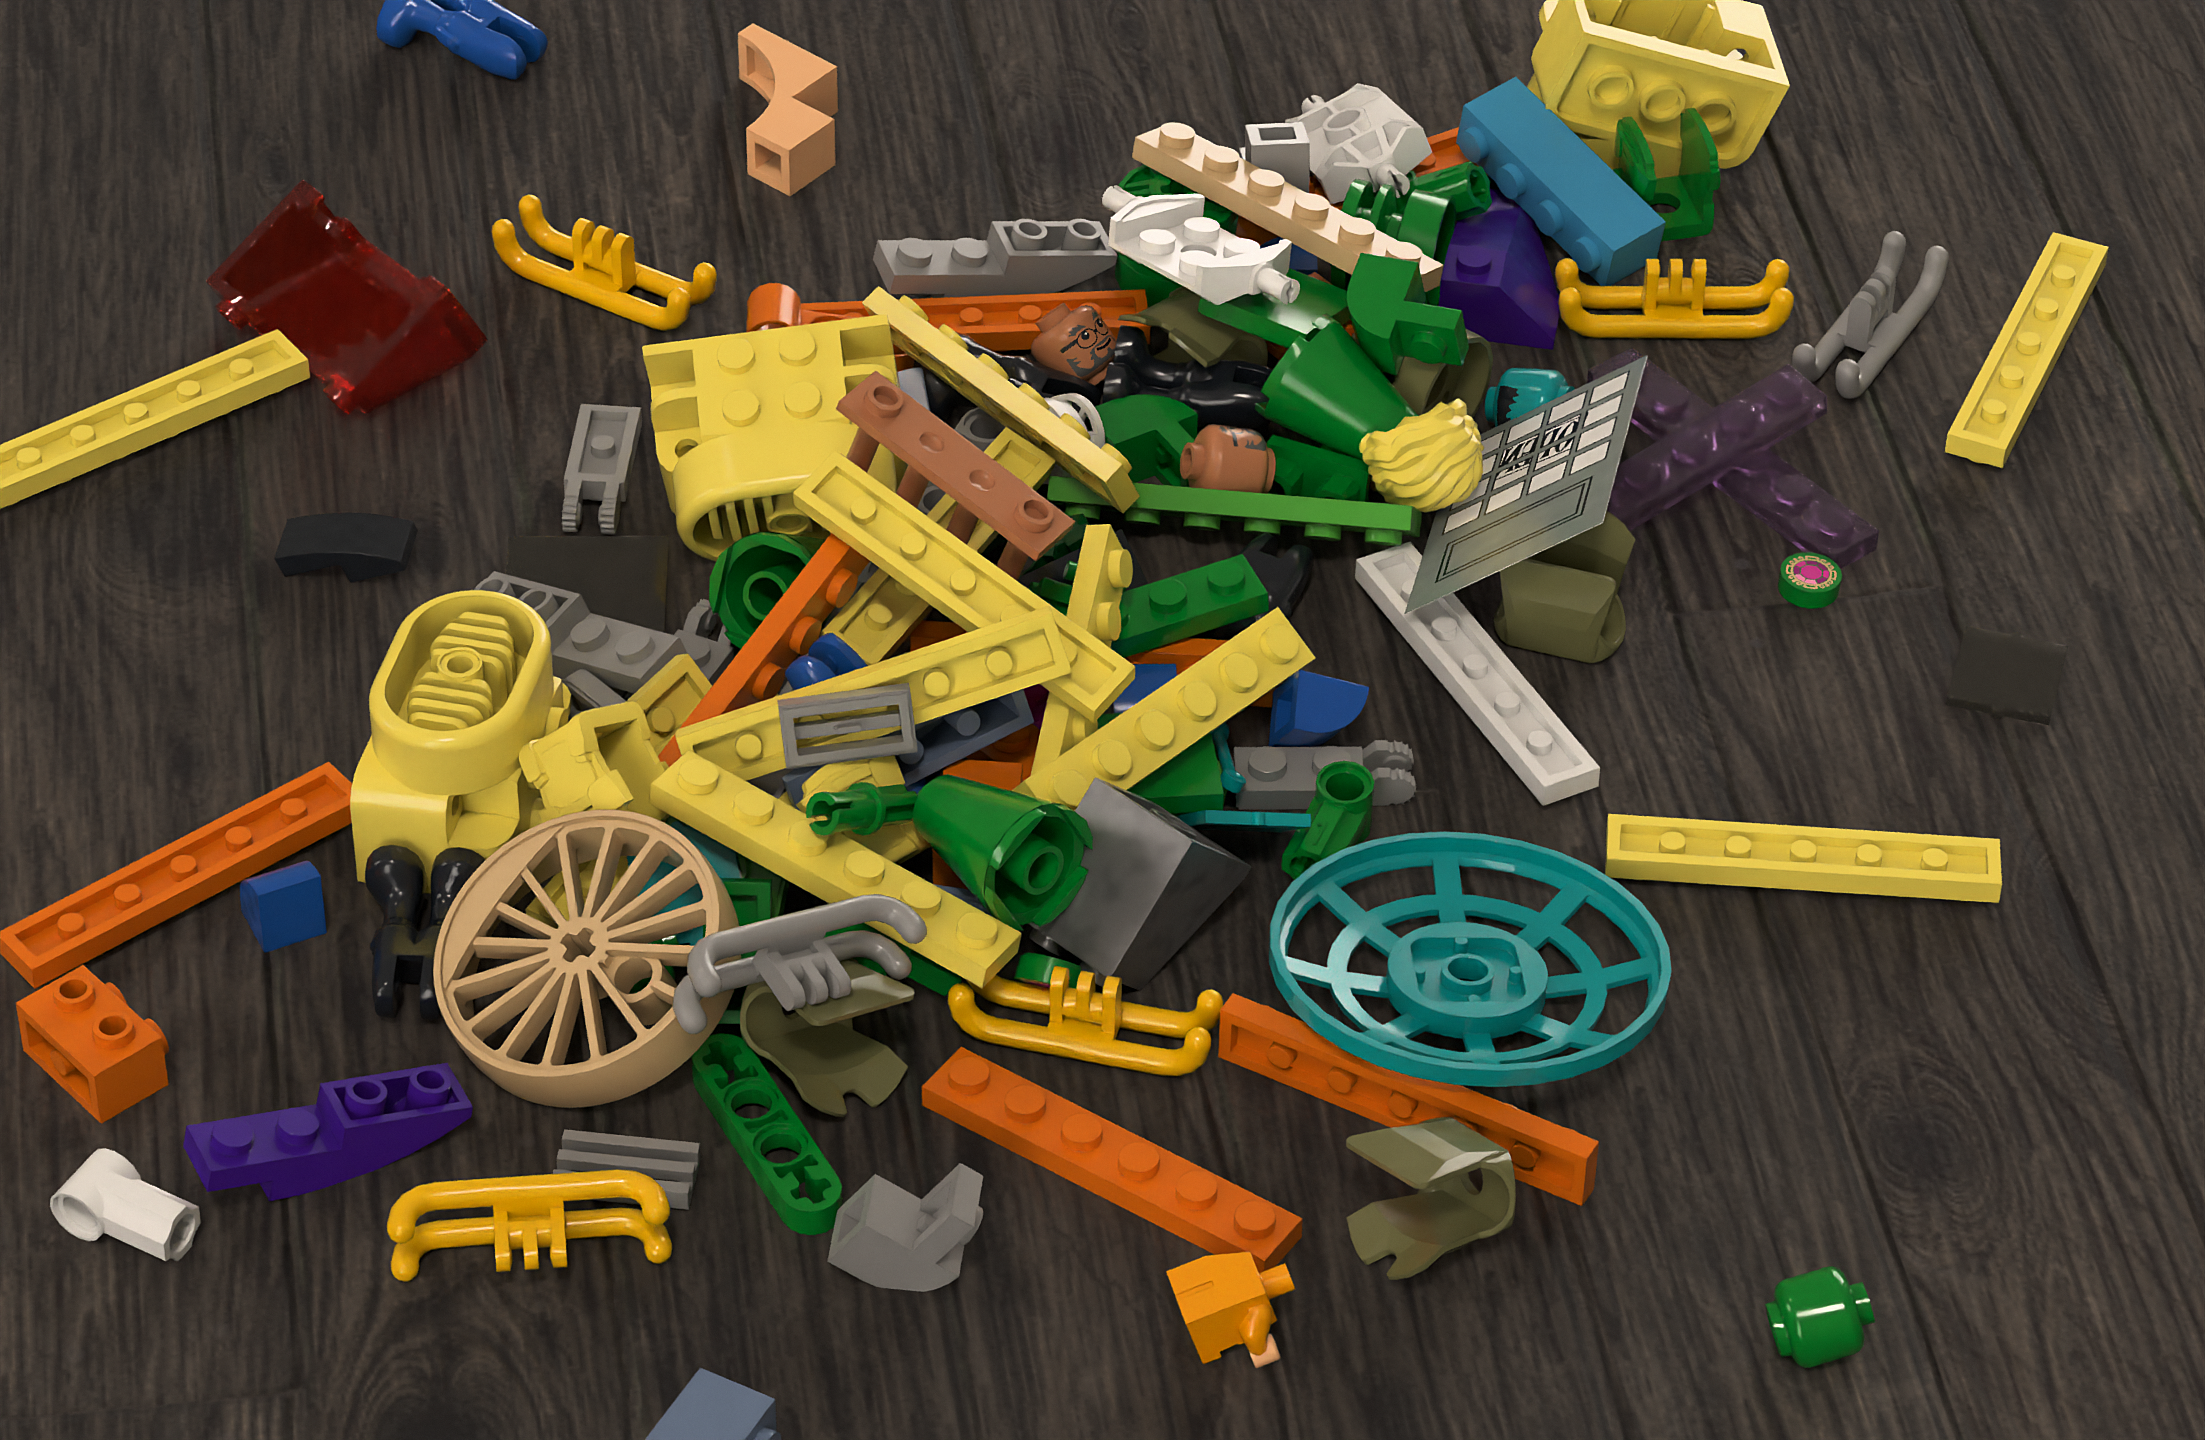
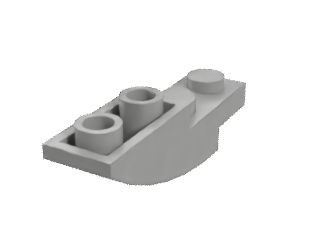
M1019 219L1017 221H992L987 240L960 238L957 240H921L918 238L877 240L873 261L889 294H931L932 298L1055 293L1088 280L1114 266L1118 255L1114 249L1108 246L1109 238L1100 221H1089L1086 219H1073L1071 221Z
M496 571L481 581L474 589L494 591L515 597L528 604L542 617L551 638L553 676L560 679L566 678L578 669H585L619 696H622L625 691L636 693L676 655L688 654L678 636L590 613L581 594Z

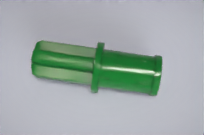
M860 782L852 784L846 791L815 793L807 803L806 818L827 817V820L809 824L816 834L823 836L850 830L862 836L874 834L882 826L911 822L918 795L915 791L908 792L902 784L876 787L871 783Z

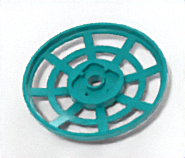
M1446 831L1407 833L1373 839L1342 849L1313 864L1290 884L1277 902L1269 931V965L1276 986L1291 1009L1315 1032L1344 1051L1377 1066L1415 1078L1454 1085L1484 1087L1536 1085L1572 1078L1605 1066L1631 1051L1652 1031L1664 1011L1672 973L1669 947L1659 924L1643 903L1621 884L1594 867L1558 851L1521 840L1478 833ZM1432 866L1435 895H1421L1399 899L1366 912L1341 887L1382 872L1410 867ZM1459 866L1513 873L1549 884L1561 891L1540 913L1528 907L1500 899L1477 895H1462ZM1319 901L1346 925L1332 943L1327 959V967L1288 957V948L1294 929L1307 911ZM1586 902L1602 912L1625 933L1637 949L1640 959L1602 968L1599 959L1590 947L1564 925ZM1438 915L1439 923L1418 928L1402 938L1386 928L1408 919ZM1465 916L1498 920L1523 929L1517 935H1513L1492 926L1466 922ZM1367 942L1388 957L1386 977L1347 972L1350 958L1361 943ZM1550 942L1572 961L1579 973L1548 977L1546 964L1537 951L1544 944ZM1460 979H1469L1473 981H1463ZM1647 979L1648 995L1644 1012L1633 1023L1616 1035L1591 1031L1603 1014L1607 999V989ZM1296 980L1330 989L1333 999L1342 1012L1364 1032H1356L1324 1012L1302 991ZM1353 994L1389 998L1391 1004L1402 1016L1382 1025L1359 1005ZM1586 994L1584 1007L1571 1025L1540 1015L1545 999ZM1521 1030L1548 1040L1528 1048L1496 1052L1491 1038L1506 1036ZM1425 1031L1463 1039L1466 1052L1435 1048L1410 1039ZM1569 1047L1583 1049L1568 1056L1538 1061L1558 1054Z

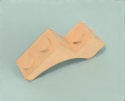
M752 23L738 33L739 79L757 90L769 105L763 114L746 128L747 173L780 192L792 196L835 166V119L831 118V116L838 112L837 66Z

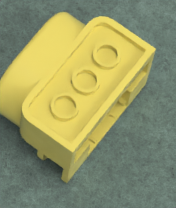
M1546 0L1539 11V20L1543 32L1532 53L1531 60L1534 74L1527 85V88L1545 104V108L1550 109L1612 170L1618 168L1619 158L1614 153L1618 120L1631 116L1639 126L1649 146L1654 160L1656 178L1679 175L1682 155L1680 123L1681 113H1685V109L1695 108L1700 114L1717 149L1719 168L1727 169L1740 165L1751 156L1790 87L1763 6L1743 0ZM1736 49H1744L1746 54L1742 56Z
M888 314L642 346L643 358L651 387L652 402L650 410L655 432L656 454L671 511L676 515L677 531L683 543L694 553L709 560L717 561L719 555L736 541L757 532H776L827 539L831 532L794 506L793 492L834 450L847 457L859 427L836 410L839 400L874 371L879 372L900 388ZM880 443L867 473L896 493L908 464Z
M468 590L453 592L436 597L420 605L405 618L398 628L370 689L369 711L372 735L356 768L351 788L350 811L358 882L366 883L365 868L367 858L374 850L381 846L396 845L406 847L419 856L426 872V893H431L432 865L436 856L444 850L458 847L470 849L480 854L486 860L516 836L542 823L538 810L545 808L540 790L536 788L534 783H528L518 756L522 747L528 742L541 739L568 723V716L571 710V693L568 687L562 683V679L553 676L551 638L546 623L525 602L494 591Z

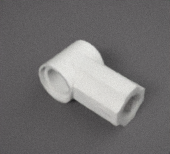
M106 1148L97 1149L50 1200V1207L57 1221L77 1238L94 1241L105 1233L164 1261L170 1258L179 1261L192 1247L195 1232L201 1223L199 1206L142 1181L135 1167L125 1157Z

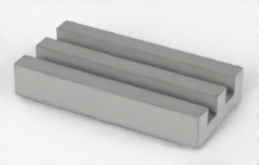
M909 683L777 700L786 769L918 752ZM897 704L899 706V710L801 723H794L793 718ZM901 726L902 735L797 748L796 743L797 739L848 734Z
M564 1129L562 1149H559L556 1159L557 1170L554 1169L553 1174L616 1169L637 1171L653 1179H663L655 1181L664 1188L670 1208L689 1210L701 1161L700 1143ZM630 1198L590 1199L640 1205L637 1201Z

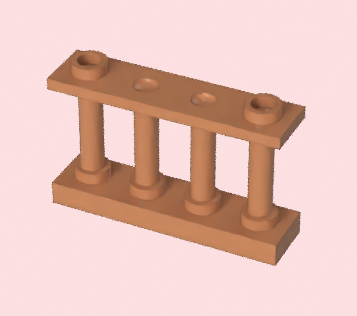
M874 371L839 400L836 410L859 427L846 458L867 473L881 443L908 464L896 494L917 509L929 481H931L958 502L946 530L967 545L978 520L981 519L1008 540L997 567L1016 581H1018L1028 557L1037 561L1072 530L1075 523L1072 518L879 372Z

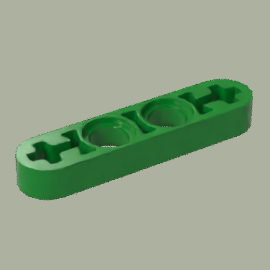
M720 1033L710 1035L691 1057L692 1079L696 1091L783 1223L790 1230L804 1235L822 1234L833 1229L837 1210L843 1205L842 1185L839 1177L753 1049L742 1038L733 1034ZM725 1070H734V1082L729 1084L728 1075ZM749 1103L760 1104L769 1109L765 1115L753 1119L743 1118L734 1112L738 1107ZM780 1147L792 1149L799 1154L797 1158L786 1163H774L764 1157L766 1152ZM805 1182V1191L810 1199L807 1197L800 1198V1184Z

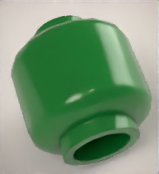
M1834 1266L1824 1267L1782 1280L1775 1287L1774 1301L1764 1304L1772 1335L1781 1358L1792 1355L1794 1361L1803 1368H1811L1858 1353L1864 1346L1865 1341L1863 1326L1875 1323L1873 1310L1863 1282L1849 1285L1844 1273Z

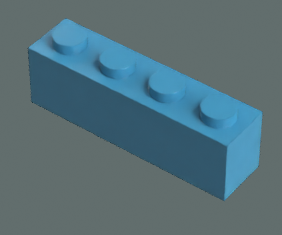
M1517 77L1508 80L1463 106L1456 144L1460 147L1464 156L1469 161L1482 166L1484 171L1497 183L1500 191L1507 198L1513 199L1535 221L1542 233L1551 236L1572 257L1581 271L1588 273L1601 286H1611L1644 267L1646 259H1657L1666 221L1550 109H1546L1545 104Z

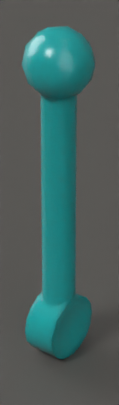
M1224 723L1211 732L1213 744L1215 745L1222 768V773L1220 774L1221 782L1225 789L1233 793H1240L1246 783V779L1235 770L1226 741L1230 731L1228 725Z

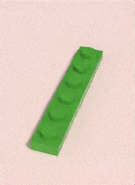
M1049 476L1047 500L1059 507H1065L1064 513L1069 517L1083 513L1087 520L1098 521L1101 517V510L1120 512L1077 479ZM1133 483L1140 497L1124 512L1123 519L1126 523L1158 526L1160 525L1161 515L1184 517L1183 527L1209 531H1219L1221 520L1244 522L1243 532L1258 535L1266 532L1273 536H1280L1281 526L1305 527L1304 537L1327 541H1340L1342 531L1365 532L1366 543L1401 546L1402 536H1420L1422 512L1409 505Z

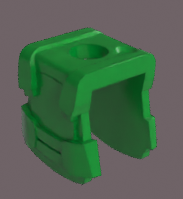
M1695 108L1685 109V113H1681L1680 138L1682 140V155L1678 176L1656 178L1651 151L1635 120L1631 116L1623 117L1617 123L1614 153L1619 158L1618 168L1613 169V171L1649 206L1664 203L1677 209L1671 213L1656 212L1666 221L1661 242L1704 236L1713 229L1714 202L1712 197L1713 192L1720 187L1718 152L1705 122Z

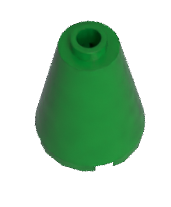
M1326 313L1311 323L1321 331L1310 342L1299 336L1277 363L1261 390V393L1270 400L1269 402L1256 403L1255 410L1273 423L1353 458L1363 460L1362 453L1359 450V443L1367 433L1390 431L1395 429L1404 417L1419 415L1343 326Z
M757 532L739 539L719 555L710 575L709 603L713 614H719L722 623L728 630L724 634L732 644L740 649L745 645L826 539L776 532ZM834 609L831 611V613L827 616V618H826V619L824 620V622L822 623V628L824 627V625L826 624V622H827L828 619L830 618V616H831L832 612L834 611Z
M953 775L938 776L923 786L918 792V798L913 809V823L916 830L993 918L1015 930H1023L1020 925L1030 922L1041 927L1053 921L1071 904L1084 884L1088 869L1080 864L1084 845L1091 850L1093 849V836L1087 820L1070 807Z

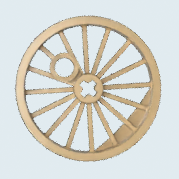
M590 810L564 815L541 823L504 844L488 857L463 885L446 914L436 944L433 976L437 1002L452 1036L469 1059L487 1077L511 1094L533 1103L553 1107L576 1108L610 1103L636 1094L654 1085L686 1062L713 1032L734 992V989L720 992L711 998H702L700 1004L707 1016V1026L698 1034H689L683 1030L674 1013L673 997L677 984L665 966L687 967L688 954L694 946L647 943L706 925V937L716 932L740 927L738 917L725 885L707 858L685 836L666 823L647 815L623 810ZM620 856H636L611 891ZM597 859L584 906L578 864ZM662 861L677 867L638 896ZM561 871L563 873L569 912L568 921L540 885V883ZM695 884L700 885L703 899L700 902L653 916ZM532 890L555 921L558 929L513 908V906ZM502 920L538 939L491 937V935ZM741 954L721 959L714 966L741 959ZM481 958L517 960L476 974ZM652 977L649 984L643 990L629 994L637 982L644 978ZM514 987L474 1016L473 999ZM607 996L611 998L637 1034V1038L634 1041L607 1054L599 999ZM582 999L591 1056L588 1061L564 1065ZM528 1008L498 1050H493L483 1043L485 1038ZM555 1012L542 1062L538 1065L520 1062ZM652 1024H655V1025H654L653 1027H651L650 1029H646V1028L644 1027V1025H652Z

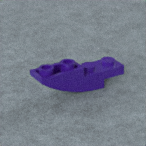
M448 1063L320 1083L317 1103L314 1105L187 1125L183 1147L207 1192L260 1183L268 1200L274 1201L320 1190L375 1171L406 1157L439 1139L471 1118L473 1106Z

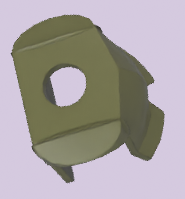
M1184 286L1171 291L1168 298L1139 313L1120 315L1118 320L1137 322L1159 328L1169 333L1168 348L1153 356L1159 360L1180 363L1196 359L1205 368L1218 363L1220 360L1247 361L1267 366L1268 353L1265 339L1202 315L1201 312H1198L1200 296Z
M1606 510L1602 524L1500 570L1503 599L1497 607L1493 618L1495 631L1500 639L1510 646L1586 663L1599 662L1611 656L1621 645L1626 631L1625 613L1617 593L1636 540L1626 525Z
M850 958L839 961L851 981L849 995L836 999L828 995L826 1001L813 1005L805 1001V1005L802 1008L795 1009V1013L784 1015L781 1003L766 981L748 985L740 1012L742 1039L758 1055L771 1060L791 1078L805 1102L821 1112L845 1117L847 1109L843 1098L844 1094L855 1093L871 1107L876 1108L898 1086L908 1066L888 1046L854 1031L852 1017L911 1001L914 999L913 988L859 964L858 960Z
M1452 1117L1434 1118L1419 1124L1392 1127L1352 1135L1347 1138L1346 1147L1411 1187L1420 1189L1415 1195L1372 1202L1346 1217L1352 1243L1365 1265H1370L1390 1254L1397 1257L1386 1273L1389 1280L1409 1278L1427 1269L1441 1255L1461 1249L1478 1239L1494 1236L1510 1229L1515 1216L1516 1187L1514 1168L1509 1151ZM1481 1168L1483 1174L1481 1192L1473 1186L1468 1172Z

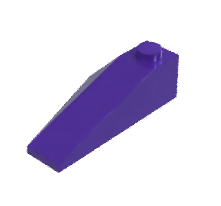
M1490 189L1492 203L1487 212L1457 220L1442 271L1439 307L1462 310L1465 328L1482 336L1488 342L1553 350L1560 320L1559 295L1537 225L1513 199L1507 198L1498 189Z

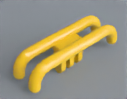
M528 194L519 201L521 223L529 237L539 247L551 254L574 262L572 270H566L528 254L518 243L513 223L508 219H500L492 226V238L495 249L502 261L513 272L528 280L653 329L667 331L680 327L689 316L690 306L704 303L715 291L717 272L710 263L703 262L695 267L693 282L671 276L636 262L634 239L629 235L619 233L615 237L614 231L611 228L600 225L595 229L594 222L585 218H579L573 226L572 237L557 231L546 221L543 216L541 202L535 195ZM632 286L666 298L667 307L658 306L626 292Z
M1570 258L1560 260L1555 269L1557 288L1560 291L1558 305L1562 320L1569 329L1582 336L1593 338L1751 339L1764 337L1777 331L1789 319L1794 304V296L1790 290L1785 288L1789 277V266L1781 259L1769 262L1764 278L1759 283L1751 286H1705L1706 259H1693L1691 277H1683L1682 259L1669 260L1668 277H1660L1659 259H1646L1643 286L1586 285L1579 279L1577 263ZM1770 303L1765 311L1755 315H1703V309L1746 310L1760 308ZM1582 307L1590 309H1642L1643 315H1595L1586 312Z
M1054 966L1050 988L1011 981L996 974L983 988L966 980L969 985L957 983L948 992V1005L952 1018L963 1031L975 1039L995 1045L1161 1076L1188 1074L1194 1072L1205 1063L1211 1049L1209 1031L1219 1023L1220 1009L1223 1006L1222 996L1213 989L1201 992L1197 998L1196 1008L1189 1012H1178L1121 1001L1122 978L1108 975L1104 982L1102 993L1095 992V973L1081 971L1077 987L1070 988L1069 968ZM973 990L986 1000L1005 1007L1048 1014L1049 1024L1046 1027L988 1015L975 1004ZM1119 1028L1171 1038H1185L1184 1045L1179 1049H1164L1116 1040Z
M616 1169L423 1184L402 1194L391 1207L387 1222V1232L390 1239L397 1243L392 1255L391 1271L396 1279L407 1282L417 1276L419 1260L423 1254L430 1250L495 1244L496 1272L511 1271L513 1262L511 1250L520 1249L524 1250L525 1270L539 1269L538 1248L550 1247V1260L553 1268L567 1267L566 1239L621 1235L633 1236L639 1239L644 1245L647 1259L653 1263L660 1264L667 1261L672 1253V1243L668 1231L663 1225L668 1220L670 1205L663 1187L652 1177L633 1170ZM621 1197L633 1199L642 1207V1210L607 1208L564 1211V1201ZM493 1206L494 1216L437 1220L415 1227L416 1220L427 1212Z

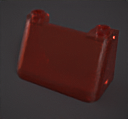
M302 179L206 280V283L221 299L215 306L216 310L239 331L247 324L261 335L278 329L308 359L309 372L326 385L322 390L323 393L347 415H350L355 408L366 415L472 359L488 342V339L452 292L431 275L427 278L423 276L421 279H418L366 240L344 216L342 218L339 216L335 217L323 202L325 200L323 195Z

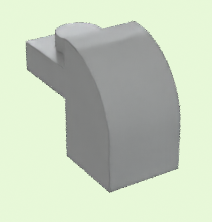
M1304 123L1245 125V147L1239 148L1240 158L1261 169L1279 173L1284 177L1285 182L1309 193L1310 142Z
M959 1163L923 1199H920L874 1174L837 1210L827 1262L879 1288L924 1292L951 1283L959 1277L964 1245L974 1236L983 1217V1209L978 1206L983 1175Z

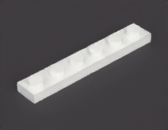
M1411 542L1356 559L1355 579L1543 806L1599 786L1600 767L1454 593L1404 615L1422 559V555Z

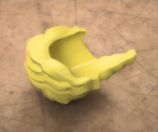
M1459 398L1448 404L1440 402L1425 414L1404 417L1395 429L1387 432L1374 431L1367 433L1359 443V450L1362 453L1363 461L1369 465L1368 473L1372 476L1370 489L1384 496L1387 503L1413 506L1420 512L1425 513L1436 511L1467 499L1478 486V482L1482 477V451L1484 446L1481 443V435L1477 429L1478 424L1472 417L1467 415L1466 404Z

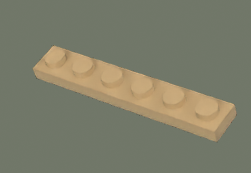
M1165 123L1157 129L1135 137L1132 153L1133 159L1277 236L1291 241L1292 244L1351 275L1360 253L1418 262L1424 291L1427 292L1440 285L1444 265L1422 254L1419 247L1411 243L1395 240L1376 230L1375 225L1370 221L1352 217L1331 206L1326 198L1302 191L1285 182L1284 177L1279 173L1261 169L1240 158L1235 150L1211 143L1196 135L1195 131L1185 124Z

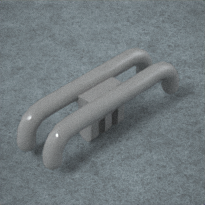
M1899 231L1887 233L1883 239L1878 263L1871 277L1853 297L1849 305L1817 345L1813 348L1809 344L1802 343L1795 347L1792 354V371L1796 379L1801 383L1815 382L1825 373L1844 347L1848 346L1865 352V354L1857 363L1852 359H1845L1838 363L1835 372V385L1842 397L1848 399L1859 397L1870 386L1936 300L1948 266L1949 256L1946 249L1942 246H1933L1928 249L1923 271L1916 288L1898 312L1893 313L1896 277L1904 258L1906 239Z
M870 894L710 934L698 940L688 954V975L682 979L674 990V1013L683 1030L689 1034H698L707 1026V1016L700 1004L702 998H711L720 992L766 981L776 998L787 1011L802 1008L805 1005V1001L810 1005L824 1002L828 999V995L833 999L847 996L851 991V981L839 961L856 957L871 959L878 963L893 979H904L911 972V961L894 941L883 935L859 930L828 937L824 936L829 931L864 922L878 921L893 927L908 943L917 944L923 941L927 935L926 924L911 906L894 897ZM756 951L755 956L714 966L721 959Z

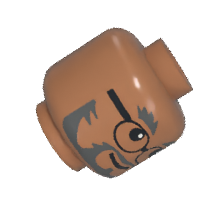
M1062 303L1035 323L1042 333L1034 339L1031 345V353L1039 364L1074 375L1093 385L1105 379L1109 363L1114 362L1117 339L1092 306H1080L1070 311L1067 305Z
M1216 424L1208 425L1198 433L1193 443L1188 442L1184 446L1181 454L1180 473L1183 479H1188L1189 487L1268 494L1274 481L1276 470L1275 454L1271 448L1267 447L1262 435L1250 429Z

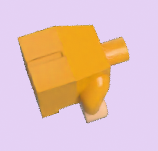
M1251 1252L1204 1256L1166 1271L1185 1324L1203 1364L1221 1358V1351L1245 1343L1256 1369L1281 1358L1272 1334H1269L1271 1324L1277 1321L1270 1299L1295 1290L1285 1263L1259 1273Z

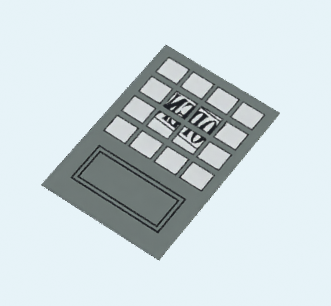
M1647 355L1480 434L1481 443L1484 446L1482 451L1483 473L1481 480L1467 499L1437 510L1404 615L1603 523Z

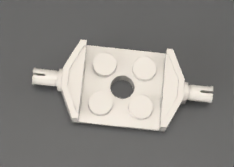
M1359 83L1326 103L1318 95L1311 96L1313 103L1306 98L1302 103L1303 114L1285 121V123H1304L1310 142V173L1321 183L1330 204L1344 201L1350 184L1355 179L1370 181L1373 185V192L1378 191L1383 184L1393 185L1396 189V198H1400L1398 190L1405 195L1410 188V181L1405 175L1432 153L1425 132L1417 122L1379 88Z
M1114 185V188L1110 186L1104 192L1102 197L1104 208L1116 213L1110 219L1108 246L1136 263L1153 269L1215 305H1220L1247 293L1255 295L1266 292L1284 304H1288V301L1292 303L1297 298L1300 284L1297 280L1286 276L1289 270L1291 241L1283 239L1279 241V244L1260 249V245L1257 242L1239 238L1220 228V224L1217 221L1203 217L1205 196L1201 194L1152 195L1144 198L1142 196L1136 197L1117 185Z

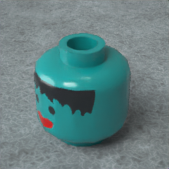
M1510 368L1501 376L1497 387L1492 386L1488 389L1485 399V416L1488 422L1494 423L1495 427L1571 392L1575 388L1568 386L1565 377L1557 370Z

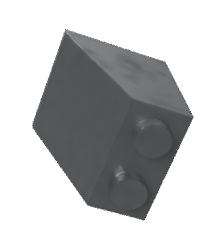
M1095 777L1075 810L1077 814L1087 820L1093 836V849L1091 850L1084 845L1080 864L1088 869L1084 884L1071 904L1053 921L1041 927L1033 922L1028 923L1034 927L1029 938L1057 956L1063 957L1067 950L1082 960L1079 966L1082 967L1083 971L1095 973V983L1103 987L1106 977L1109 975L1122 978V984L1141 990L1245 879L1251 866L1156 803Z

